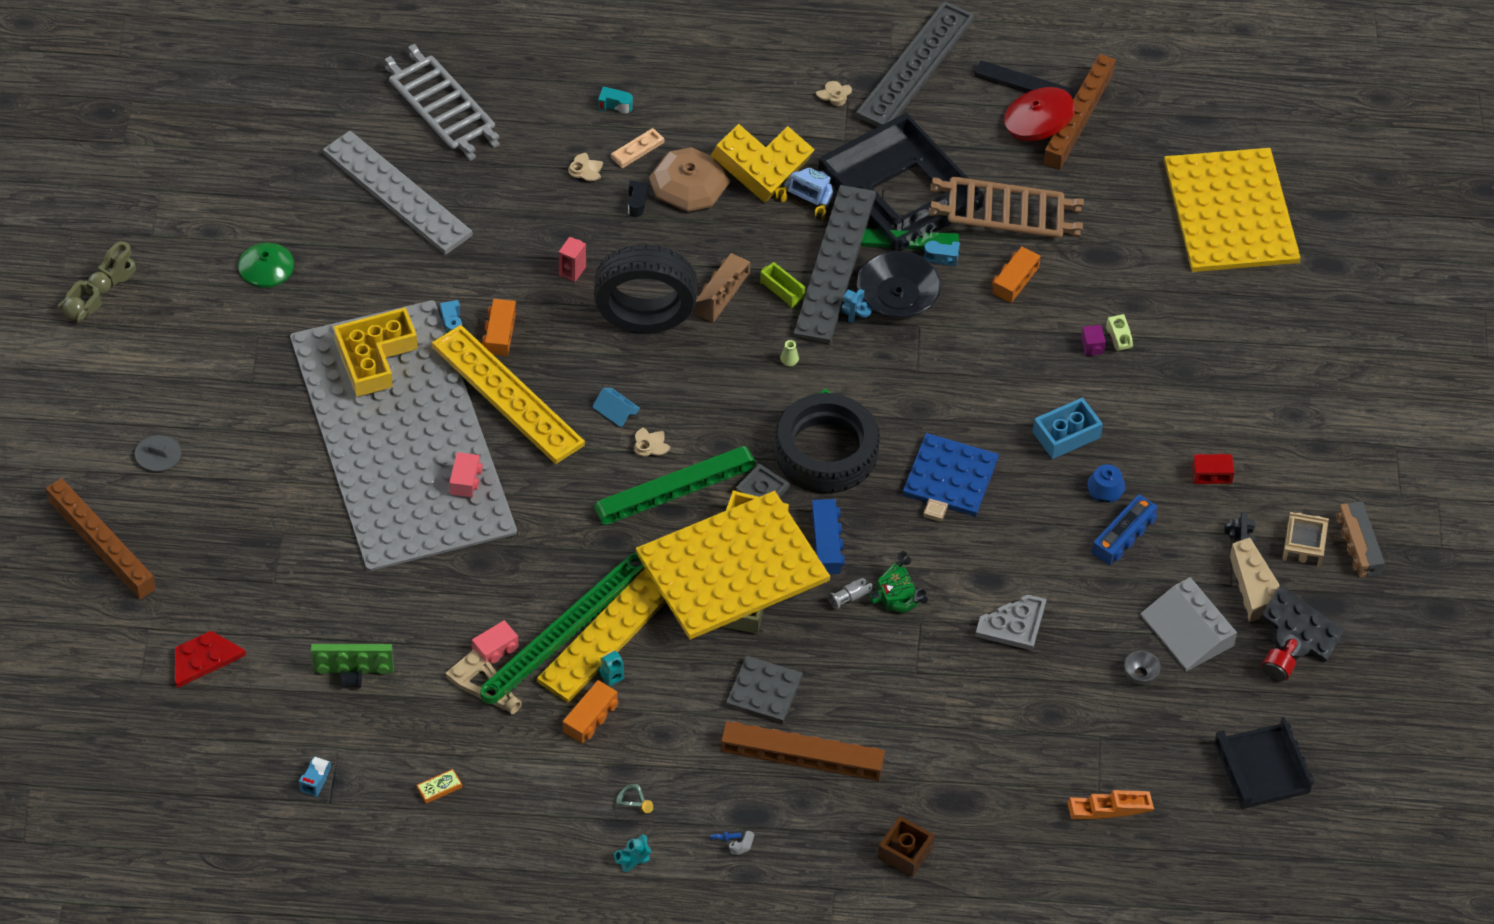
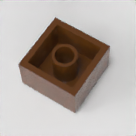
M899 816L879 844L877 858L913 877L934 848L935 835Z

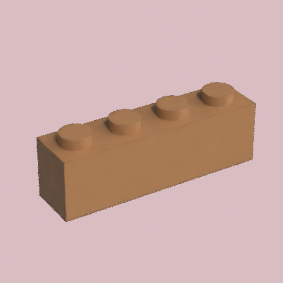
M732 253L727 259H723L719 270L713 273L711 281L706 283L702 293L696 296L694 315L714 323L750 274V261Z

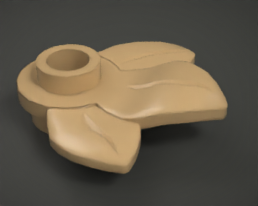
M829 81L826 83L825 89L817 91L816 95L822 100H830L834 106H841L845 104V100L851 94L852 88L849 85L841 86L837 81Z
M582 153L575 157L574 162L568 168V172L574 178L595 181L601 178L598 172L601 170L603 162L589 160L588 154Z
M641 428L635 434L636 443L634 451L639 456L646 457L650 454L659 456L670 450V446L664 443V431L649 434L645 428Z

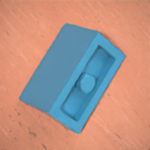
M602 388L593 405L594 409L618 426H623L629 414H637L640 407L613 388Z

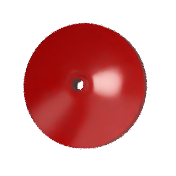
M1055 87L1039 88L1020 96L1009 106L1004 117L1005 126L1009 134L1019 140L1036 141L1045 139L1058 133L1069 124L1075 113V104L1071 95L1063 89Z

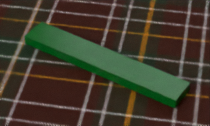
M865 229L860 247L891 248V244L877 229ZM890 230L896 237L909 232ZM927 232L924 234V238L919 236L917 241L914 239L910 241L906 249L925 250V245L929 241L952 245V242H959V234L935 232L930 234Z

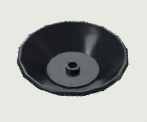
M890 251L880 253L866 261L858 273L857 288L858 290H864L863 301L872 310L886 316L905 318L919 315L931 308L940 296L942 282L937 269L927 259L912 252Z

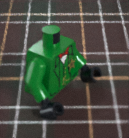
M905 551L898 553V562L895 561L878 579L877 591L869 593L871 603L882 602L887 611L907 613L913 608L918 607L919 602L925 604L928 601V598L925 596L927 592L921 588L916 591L906 567H902V565H909L911 563L909 556L904 559L907 556Z

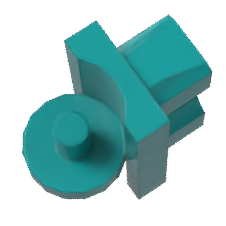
M642 834L637 839H630L624 850L618 849L614 853L616 863L621 864L624 872H629L639 863L645 864L649 861V855L652 852L647 844V836Z

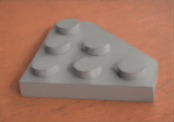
M1025 595L1021 597V600L1013 604L1010 602L998 608L996 612L980 616L975 637L1033 651L1047 599Z

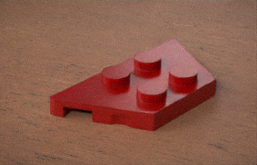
M209 631L175 647L176 687L179 688L245 657L246 651L213 631Z

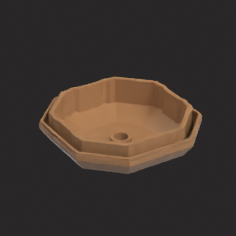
M692 147L666 153L649 176L657 199L686 212L712 207L730 183L726 169L712 156Z

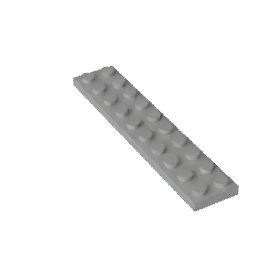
M348 131L323 149V154L443 254H448L473 236L471 229L353 132Z

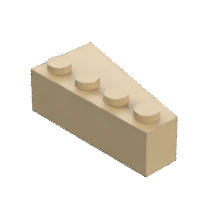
M1247 538L1233 543L1230 559L1235 576L1239 582V590L1242 592L1248 620L1252 622L1260 619L1261 614L1280 585L1251 538Z

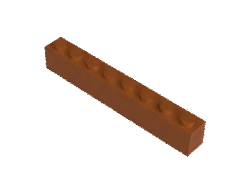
M1099 54L1073 100L1075 113L1072 120L1065 128L1053 135L1045 150L1044 165L1058 170L1062 168L1114 74L1116 59Z
M62 478L46 487L48 502L139 600L156 590L154 576Z
M726 721L721 741V752L875 781H880L885 750L876 747H864L854 743H842L838 740H826L816 736H804L799 733L782 732L778 729L771 730L757 725L750 726Z

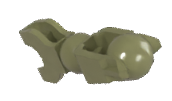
M123 241L117 242L107 251L102 264L98 267L99 272L93 273L89 277L88 282L77 281L68 291L67 297L58 304V309L62 310L68 319L77 320L78 323L81 322L85 316L91 315L102 305L101 295L107 293L111 285L115 286L119 282H125L135 273V262L129 258L132 254L130 245ZM120 249H126L122 254L118 255ZM82 295L91 296L86 304L80 298Z

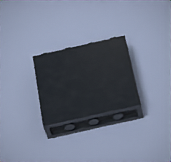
M1281 717L1280 724L1226 736L1224 731L1216 732L1214 744L1241 809L1297 797L1311 792L1312 785L1314 784L1313 776L1307 770L1306 759L1304 756H1301L1299 743L1297 740H1294L1292 727L1289 723L1287 724L1285 717Z

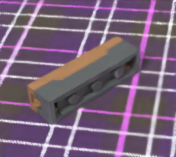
M1363 501L1341 504L1336 518L1338 524L1342 526V537L1347 541L1348 554L1352 555L1354 570L1358 572L1359 578L1382 575L1385 562Z

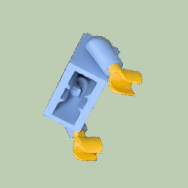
M812 168L792 172L784 182V187L776 190V199L782 195L781 202H785L787 200L786 192L788 191L816 205L820 204L821 206L815 209V218L818 213H822L821 220H824L826 216L825 208L828 207L833 196L832 185L829 184L830 177L824 171L818 172Z

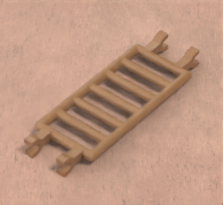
M933 177L932 184L930 185V192H949V205H941L938 202L932 201L931 208H929V216H948V221L951 223L1061 238L1063 233H1070L1073 236L1080 237V231L1083 229V223L1075 222L1072 224L1064 222V209L1081 213L1084 199H1064V193L960 177H951L950 182ZM957 184L968 186L966 217L955 216ZM975 187L986 189L984 220L973 218ZM993 190L1003 191L1002 222L991 221ZM1011 192L1021 194L1020 225L1009 224ZM1029 195L1039 196L1038 228L1027 226ZM1046 197L1057 199L1056 230L1045 229Z

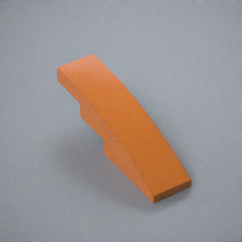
M1113 790L1110 795L1091 794L1089 798H1069L1067 801L1071 819L1113 818L1154 810L1150 792Z

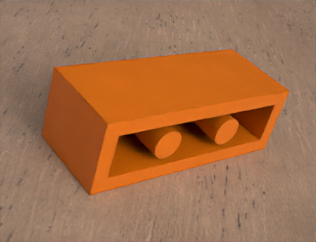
M1021 246L1018 252L1012 254L1010 262L1003 266L1000 275L994 277L992 281V294L1012 303L1038 270L1041 256Z
M493 299L492 306L488 308L490 320H486L485 332H487V335H483L482 345L493 355L508 356L516 316V301Z
M597 680L563 720V733L581 744L587 738L590 739L596 727L604 723L607 714L616 709L618 705V692Z

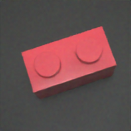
M569 237L559 250V275L576 282L586 268V243Z
M457 452L449 482L450 494L473 497L474 491L479 488L478 475H482L483 471L480 455Z
M505 620L472 639V650H476L484 661H489L490 664L496 663L501 657L508 653H513L519 647L518 635Z

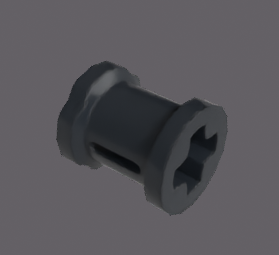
M341 670V688H345V686H358V688H362V670H358V672H345V670Z

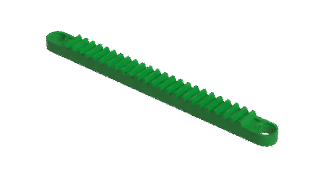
M636 553L629 555L484 683L480 690L481 700L486 704H495L507 693L510 694L511 690L515 689L518 683L521 684L528 674H532L534 669L537 670L538 666L542 665L545 659L548 660L555 650L558 651L561 645L563 646L566 641L570 640L571 636L574 637L576 632L581 630L582 626L585 627L586 623L591 621L592 617L595 618L598 612L601 613L602 609L606 608L607 604H610L645 569ZM638 561L641 563V566L634 567L631 563ZM493 690L496 694L494 696H487L485 692Z

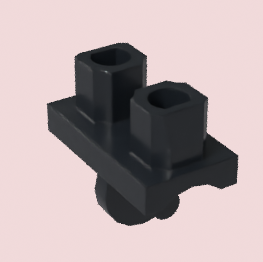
M1242 511L1239 519H1232L1230 523L1224 526V532L1230 538H1234V543L1251 538L1255 544V537L1247 534V532L1252 533L1254 531L1255 521L1247 518V512Z

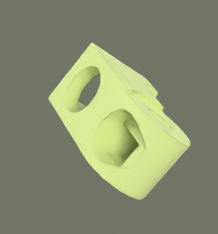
M1125 315L1108 317L1106 329L1112 337L1116 351L1131 349L1133 341Z

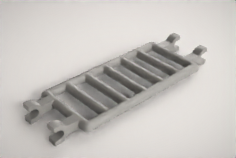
M413 44L408 47L411 51L409 57L417 63L401 70L391 56L385 59L387 63L385 69L393 74L389 77L391 84L451 149L459 147L467 159L471 161L476 158V155L473 153L475 147L468 143L473 138L483 134L493 148L500 145L497 141L499 135L491 130L495 127L493 120L433 56L425 58L420 53L418 47ZM429 64L435 68L404 86L398 81ZM438 75L445 79L415 96L408 92ZM448 86L455 90L425 107L419 104V101ZM460 96L465 101L434 119L429 114V112ZM470 107L475 112L444 130L439 125L441 122ZM480 118L486 123L454 141L449 136Z

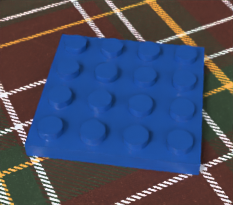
M926 433L904 487L903 496L927 503L929 499L948 504V509L976 517L999 459V454Z

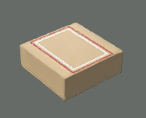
M929 499L923 517L942 522L948 504Z

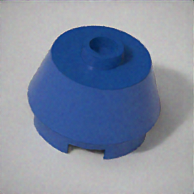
M1108 464L1099 466L1090 475L1087 482L1089 493L1095 500L1110 501L1109 503L1120 499L1126 488L1121 471L1117 467Z

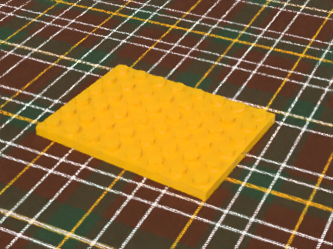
M1271 148L1164 157V164L1192 272L1300 263L1299 250Z
M775 491L636 548V554L689 640L830 581V575Z

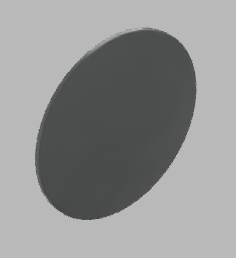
M163 435L150 436L137 445L135 458L138 464L147 470L165 471L174 467L179 462L181 448L170 437Z

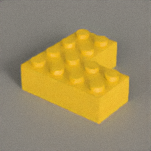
M738 124L716 145L711 156L766 203L776 193V190L783 186L790 174L797 172L809 160L815 149L788 126L765 147Z
M406 307L333 326L335 343L356 397L392 388V373L386 358L418 349L417 334Z

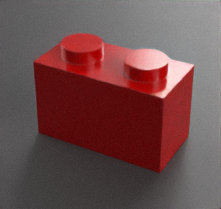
M1194 454L1192 462L1194 484H1232L1234 477L1232 454Z

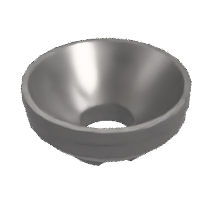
M1146 651L1131 653L1124 663L1126 676L1137 684L1153 682L1158 677L1161 669L1157 657ZM1137 670H1144L1147 675L1139 677L1135 672Z

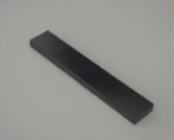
M980 60L974 74L975 77L1026 93L1039 88L1055 87L1067 91L1074 100L1079 91Z

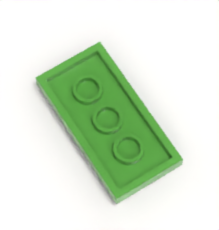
M311 644L314 673L341 674V670H345V672H358V670H362V674L394 673L392 644Z

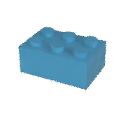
M1082 397L1035 418L1032 433L1049 456L1054 459L1101 438L1103 423Z

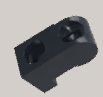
M630 180V198L628 199V213L630 216L640 217L643 215L648 195V183Z

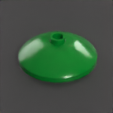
M265 242L255 244L246 249L240 256L238 261L239 274L244 281L252 286L260 288L275 287L285 282L291 276L294 270L293 256L288 249L276 243Z

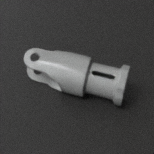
M861 578L842 587V590L836 593H830L828 595L829 602L837 610L840 608V605L846 602H853L871 592L873 584H866V579Z

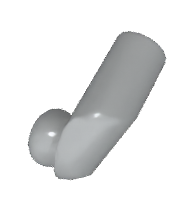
M746 831L742 842L735 841L734 843L732 841L729 844L731 853L740 855L749 851L755 834L751 831Z

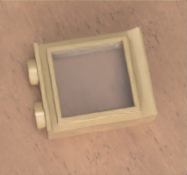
M1290 512L1283 560H1287L1288 552L1299 554V561L1302 563L1306 562L1307 556L1319 557L1317 566L1321 567L1329 519Z

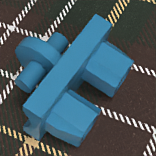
M848 289L843 296L845 303L842 306L841 312L849 316L848 322L852 324L855 322L856 315L864 318L868 317L872 312L867 303L863 302L864 290L859 289L857 293Z

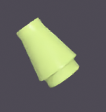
M792 340L785 342L780 356L782 363L788 367L794 366L799 361L796 343Z

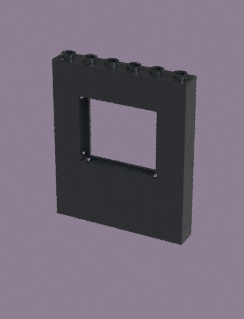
M907 113L819 157L818 170L824 171L830 177V183L837 191L840 185L875 191V187L917 165L931 180L933 177L950 182L951 177L969 179ZM957 184L955 216L966 217L968 186ZM975 187L974 211H978L983 207L984 194ZM877 192L868 220L869 226L872 229H877L888 240L892 251L905 250L913 239L917 241L919 236L924 238L925 233H936L952 223L948 221V216H929L931 202L900 218ZM944 192V195L933 201L948 206L949 192ZM890 230L909 232L896 237Z

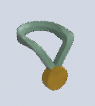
M638 784L627 785L616 798V803L619 806H640V810L643 813H650L653 810L652 802L644 800ZM629 790H635L641 803L622 802V798Z

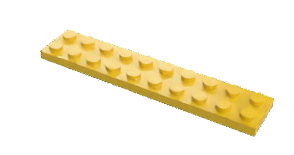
M462 325L432 342V348L555 464L559 463L585 445V441Z
M646 568L537 677V683L566 703H569L598 673V669L602 666L600 658L614 650L619 652L657 613L666 601Z

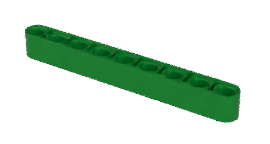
M742 446L601 499L595 503L593 508L601 523L608 525L748 472L756 466V461L748 447Z

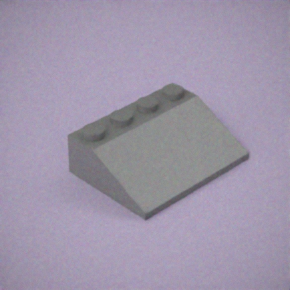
M1191 577L1174 585L1140 614L1186 672L1226 651L1235 644L1237 632Z

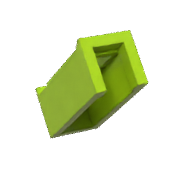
M775 262L761 270L760 284H764L784 300L791 309L805 299V286Z

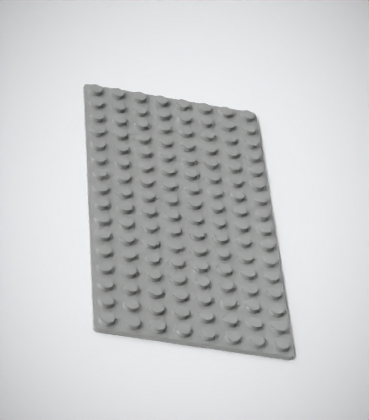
M433 300L406 306L417 334L418 349L386 358L392 373L393 387L358 397L355 395L335 343L333 326L389 311L308 329L290 335L368 571L517 534L515 522L462 375L432 348V342L446 334L438 308ZM457 452L480 455V463H483L482 475H478L477 478L479 479V488L474 491L473 497L450 494L449 482Z

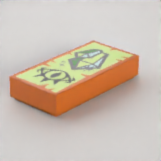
M451 769L416 786L425 804L461 789L462 783L455 771Z

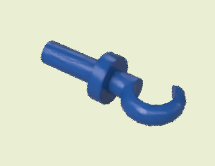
M728 831L722 835L713 834L710 836L711 841H714V839H725V842H729V839L742 838L741 833L728 834Z

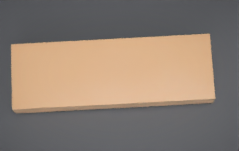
M652 128L611 153V158L621 168H624L663 144L664 138Z

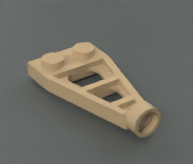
M473 649L445 674L446 678L459 689L481 699V687L471 683L470 680L480 671L484 672L489 679L497 672L489 661L485 662L477 651ZM511 692L510 694L507 693L493 705L514 714L520 709L522 702Z

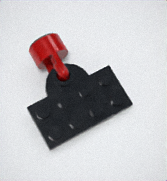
M1280 585L1260 616L1261 619L1276 628L1273 635V644L1277 647V649L1269 651L1262 663V669L1270 678L1277 681H1286L1296 666L1294 658L1299 659L1310 652L1323 662H1326L1345 630Z

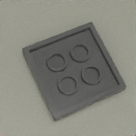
M746 656L726 702V707L783 724L803 673Z

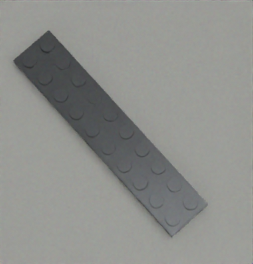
M944 1L858 109L856 117L876 127L897 118L971 25L975 15Z
M840 185L797 321L794 337L831 344L843 305V296L850 282L876 197V191Z

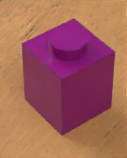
M1102 326L1083 327L1081 340L1085 355L1104 354L1106 341Z

